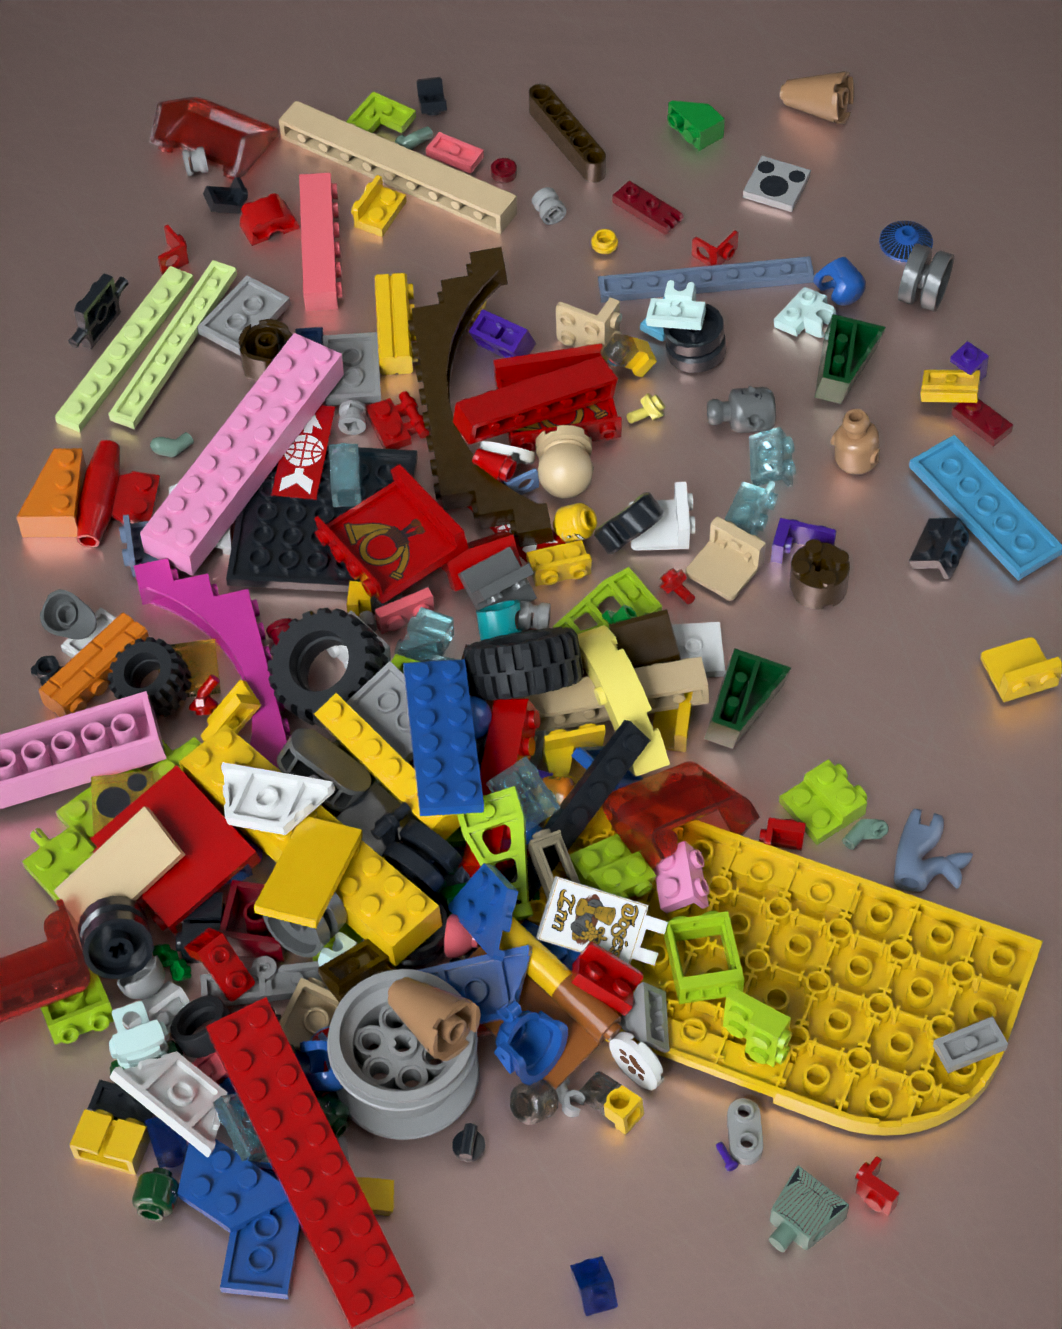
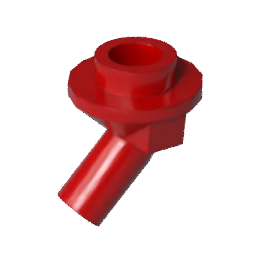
M671 568L660 577L662 583L659 587L666 594L674 591L686 604L689 605L694 602L695 596L682 584L687 579L682 569L676 571L674 568Z
M211 674L197 691V697L189 705V710L195 711L196 715L212 714L213 709L219 705L210 695L220 683L218 677Z

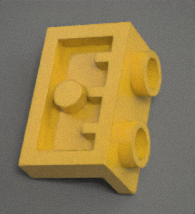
M376 175L373 181L366 185L361 198L356 200L352 206L351 214L354 217V227L383 237L406 204V194L383 187L382 176Z
M582 540L526 552L527 562L534 572L532 578L535 587L553 585L558 581L567 579H580L591 574L592 559L590 554L586 553Z

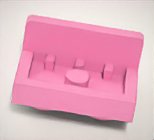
M682 841L652 853L654 872L657 875L656 884L660 909L662 911L670 913L693 903L702 909L709 906L707 899L709 887L704 879L702 870L704 859L698 849H694L687 842Z

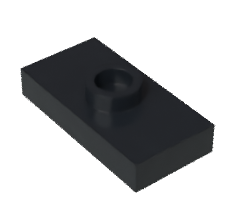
M99 1080L87 1108L94 1112L97 1109L107 1111L114 1116L113 1120L117 1121L118 1119L126 1121L127 1118L136 1119L142 1122L147 1127V1130H151L156 1118L154 1113L118 1084Z

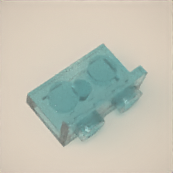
M781 427L750 435L751 481L754 486L757 487L781 479L787 487L793 486V475L796 474V468L792 460V453L795 451L792 438L786 436Z
M742 481L724 520L733 522L738 528L749 534L757 536L759 531L763 532L768 521V515L766 514L769 509L773 510L778 499V494L774 493L775 482L769 481L765 489Z
M523 757L486 783L492 793L513 786L517 788L526 819V832L560 810L554 793L547 788L539 776L537 768L530 763L527 757Z
M237 1093L224 1095L215 1100L213 1105L218 1113V1118L224 1125L233 1142L234 1150L241 1160L259 1162L267 1155Z

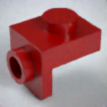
M769 817L767 829L761 828L759 842L770 846L802 851L806 823L797 822L792 819L783 820Z
M876 1156L871 1164L865 1162L855 1176V1179L858 1180L855 1193L862 1197L871 1209L877 1212L882 1211L889 1216L897 1206L900 1193L876 1177L882 1164V1159Z

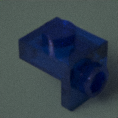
M603 1256L586 1259L570 1265L571 1274L581 1296L583 1311L586 1316L614 1309L618 1306L614 1282Z

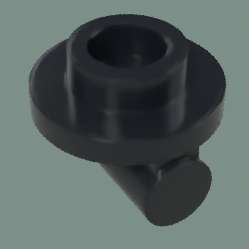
M466 1123L464 1130L460 1131L453 1139V1153L461 1161H476L485 1152L484 1137L477 1131L478 1126L475 1124Z

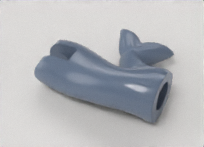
M913 809L907 819L898 844L894 871L895 885L903 890L921 892L927 888L930 881L936 875L943 874L958 889L962 883L960 870L969 864L973 853H955L947 857L938 856L923 860L922 858L941 839L944 830L943 816L934 813L930 826L920 824L922 810Z

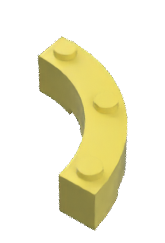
M605 625L577 634L583 669L593 682L596 699L600 706H605L615 732L624 720H629L650 740L629 768V771L635 776H639L670 765L661 733L658 728L653 729L646 713L652 711L644 689L624 649H617L616 644L618 643L614 634Z

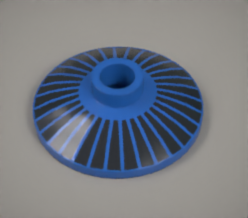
M897 221L887 225L882 230L879 244L882 251L891 259L907 262L915 244L928 246L932 249L933 238L931 233L919 223Z

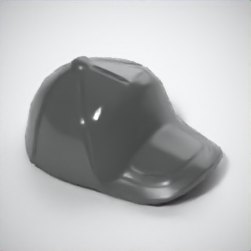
M59 589L50 593L40 612V620L44 629L57 636L79 640L89 637L96 630L97 619L95 613L80 598L66 590Z

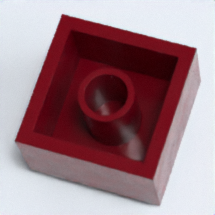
M232 880L219 932L223 933L238 956L252 958L269 956L275 961L284 962L287 949L275 940L267 929L263 915L257 914L254 911V904L265 884Z

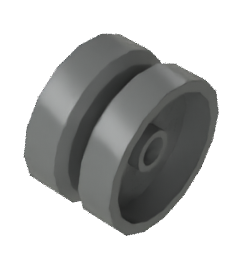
M915 244L902 274L898 300L914 304L920 296L921 308L934 312L937 311L951 276L954 254L938 251L932 259L931 247Z
M335 892L316 929L264 915L263 919L272 936L285 949L298 956L309 958L316 956L330 941V938H333L347 921V912L343 902Z

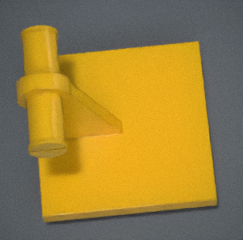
M594 723L580 726L577 730L566 732L565 729H558L544 736L542 760L543 763H547L549 773H553L555 777H567L570 774L571 755L577 747L603 746L606 732L605 725L596 726Z

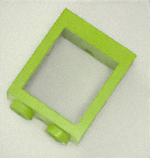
M709 911L694 917L677 916L666 921L668 924L664 939L679 1004L723 998L727 996L732 987L743 992L744 976L728 911ZM721 935L729 970L684 977L676 941Z

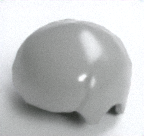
M157 955L155 957L151 956V959L142 970L133 976L118 979L117 985L121 992L131 999H147L156 994L163 986L165 980L164 967Z

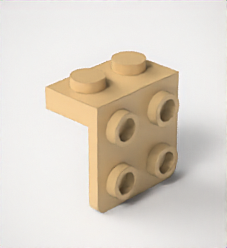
M610 297L598 315L559 302L556 306V336L558 341L572 347L602 343L605 360L612 348L617 347L622 339V332H620L622 320L620 301Z
M716 516L710 525L709 542L686 568V576L725 599L734 600L764 564L766 543L758 536L738 528L733 522L725 521Z

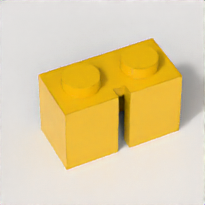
M84 1109L69 1144L74 1158L137 1175L150 1143L147 1127L142 1122L133 1118H127L126 1121L118 1119L117 1121L113 1120L114 1116L107 1111L97 1109L94 1112Z

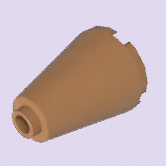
M845 71L788 79L781 86L780 99L783 100L786 106L836 124H844L851 113L846 112L848 104H853L854 101L853 77L848 76L850 73Z
M409 977L396 980L388 990V1004L428 1053L436 1059L448 1061L455 1058L470 1043L465 1040L469 1032L472 1030L476 1033L479 1027L480 1009L470 999Z

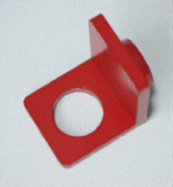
M168 224L164 226L167 244L171 249L158 256L162 275L169 268V266H166L167 260L174 255L178 256L177 260L170 266L179 269L189 263L185 239L181 234L177 235Z
M734 230L717 248L695 236L692 239V256L708 266L722 265L726 260L729 261L734 256L738 248L739 232ZM699 247H703L708 252L709 257L702 255Z

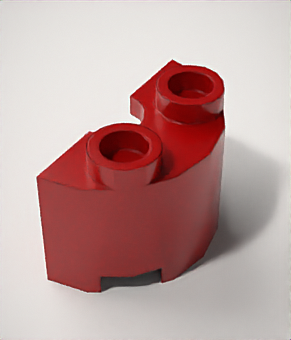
M272 193L254 202H248L241 208L240 227L252 246L269 240L270 235L276 231L286 234L300 228L290 208L277 193Z

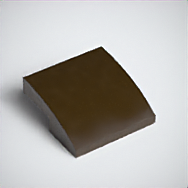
M367 938L318 967V973L330 992L340 1003L343 997L361 981L375 974L393 969L388 966L389 956Z

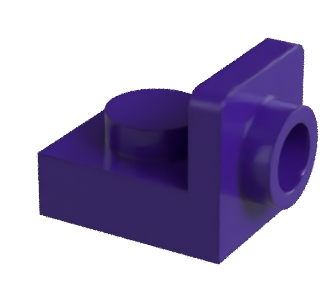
M967 341L950 357V362L967 374L972 375L976 370H980V381L986 377L989 355Z

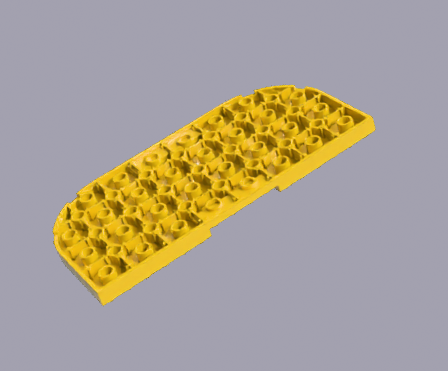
M570 775L567 776L574 781L575 785L579 781V779ZM611 793L568 850V853L571 854L618 834L630 852L633 854L639 851L654 871L652 853L682 841L687 842L694 849H698L704 859V867H702L703 876L709 887V894L707 895L708 907L702 909L693 903L670 913H665L660 909L656 878L652 883L653 888L647 894L641 897L635 895L628 899L648 905L646 915L664 921L671 920L677 916L694 917L709 911H728L744 976L743 992L791 1018L789 1031L793 1034L787 1045L790 1047V1051L785 1061L781 1065L776 1063L774 1067L766 1063L760 1064L754 1061L745 1052L747 1039L744 1037L737 1038L723 1027L726 997L679 1004L664 934L646 929L641 947L658 953L655 966L633 958L630 965L643 973V980L640 983L645 982L666 992L669 1036L668 1052L664 1053L652 1047L649 1048L654 1054L773 1097V1104L851 1132L882 1136L920 1132L951 1120L973 1104L994 1078L1005 1050L947 1073L933 1047V1042L935 1039L992 1016L1008 1042L1043 943L1042 940L624 794ZM548 816V818H547L545 824H546V823L548 822V820L551 818L550 816ZM560 861L552 871V875L554 878L557 876L568 880ZM542 886L539 889L540 899L533 900L532 898L530 901L534 915L527 918V920L540 926L548 901ZM721 935L676 941L684 977L729 970ZM614 1010L620 1017L622 1016L621 1013ZM635 1038L631 1039V1040H633L634 1042H636L637 1044L639 1043V1041H638L637 1039H635Z

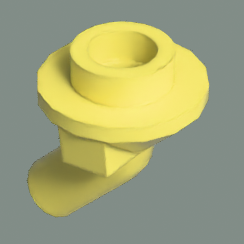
M647 393L640 400L643 407L626 415L628 422L631 424L649 416L653 420H657L664 416L663 409L665 405L658 395L651 396Z

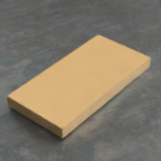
M144 806L65 879L54 892L79 924L80 916L86 908L101 898L121 896L136 901L183 858L185 853L150 808Z

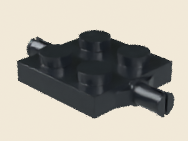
M104 273L97 282L92 284L86 296L78 301L74 309L78 326L77 331L68 340L72 347L78 348L80 343H82L83 347L92 350L120 315L119 297L126 286L129 285L126 278L119 277L116 283H114V278Z

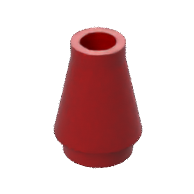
M481 448L476 450L472 459L473 464L479 466L499 482L502 480L505 482L510 481L517 467V462L512 459L511 455L486 451Z

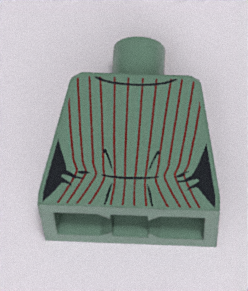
M798 1165L772 1207L770 1222L777 1229L768 1238L769 1242L781 1252H784L793 1241L803 1249L808 1250L847 1218L849 1204Z

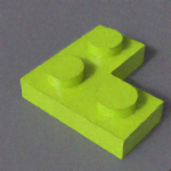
M372 92L346 122L354 124L370 133H373L380 124L403 133L416 119V110L376 92Z

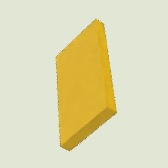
M309 816L303 819L296 826L255 902V913L316 929L363 838L362 829Z

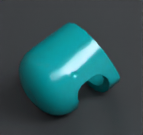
M520 600L502 601L476 610L480 640L522 632V629L516 628L515 625L516 612L521 610Z

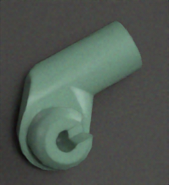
M185 432L177 439L166 437L153 438L150 447L158 455L176 457L194 444V440L189 433Z

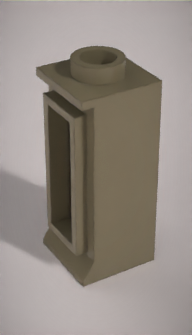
M545 829L533 834V839L530 840L527 849L547 900L554 877L543 852L544 848L555 845L568 880L580 884L561 836V831L557 830L551 833L550 829Z

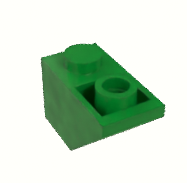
M674 100L668 102L667 120L669 125L679 131L685 140L693 144L699 151L724 137L725 118L709 104Z

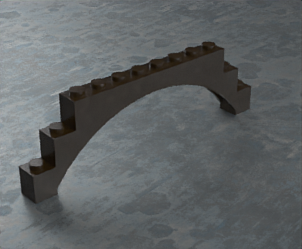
M502 247L469 252L471 263L466 264L467 276L441 280L442 291L437 292L439 304L412 308L413 319L408 320L411 337L416 336L417 342L412 343L414 359L420 360V365L415 366L418 382H423L424 388L419 389L421 405H427V412H422L425 429L430 428L431 435L426 436L429 453L434 452L435 459L430 460L432 476H438L439 483L434 484L436 501L442 500L444 510L472 506L474 519L480 518L482 529L510 524L511 534L514 537H518L520 547L554 542L547 503L538 504L518 494L508 486L497 481L479 466L473 464L472 459L474 455L453 423L450 404V381L457 348L472 318L485 301L500 286L508 285Z

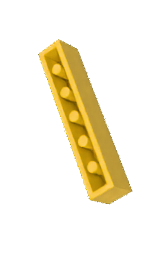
M337 693L314 713L323 726L400 802H406L410 806L411 813L422 824L436 832L444 840L460 827L457 814L419 815L414 768Z

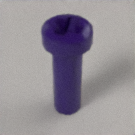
M723 1142L717 1143L716 1148L726 1163V1170L729 1172L735 1170L738 1167L737 1161L732 1159Z

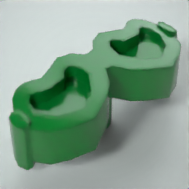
M169 944L154 946L153 956H158L163 967L170 966L173 980L183 981L191 978V967L186 964L185 959L178 957L177 951L171 949Z

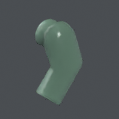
M427 126L407 136H398L395 143L413 150L421 143L431 139L433 131Z
M862 819L846 834L842 842L847 848L854 850L862 840L881 839L887 835L889 830L888 824L884 820Z

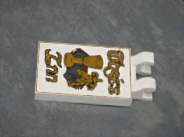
M555 876L536 938L580 953L589 942H594L628 964L631 963L633 958L655 966L658 953L641 947L646 929L665 934L668 922L646 915L648 909L646 904Z

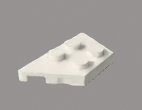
M224 762L221 765L224 775L223 796L226 801L224 805L225 819L228 825L286 835L335 791L332 781Z
M177 1051L165 1054L158 1059L142 1060L135 1067L123 1070L122 1066L112 1071L110 1079L206 1157L212 1154L216 1144L215 1138L220 1126L221 1112L225 1104L227 1091Z

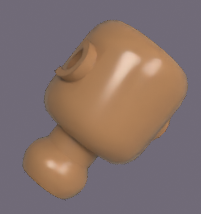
M860 409L849 410L843 417V424L833 434L831 445L834 446L835 461L840 469L852 475H862L870 472L879 463V432L875 424L869 421L866 412Z

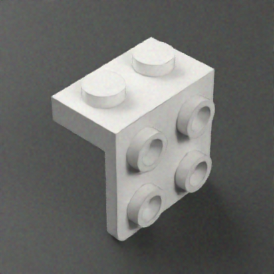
M675 482L674 500H656L664 510L663 517L647 531L631 541V548L633 550L689 549L690 534H695V517L689 516V511L693 510V494L687 493L686 482Z

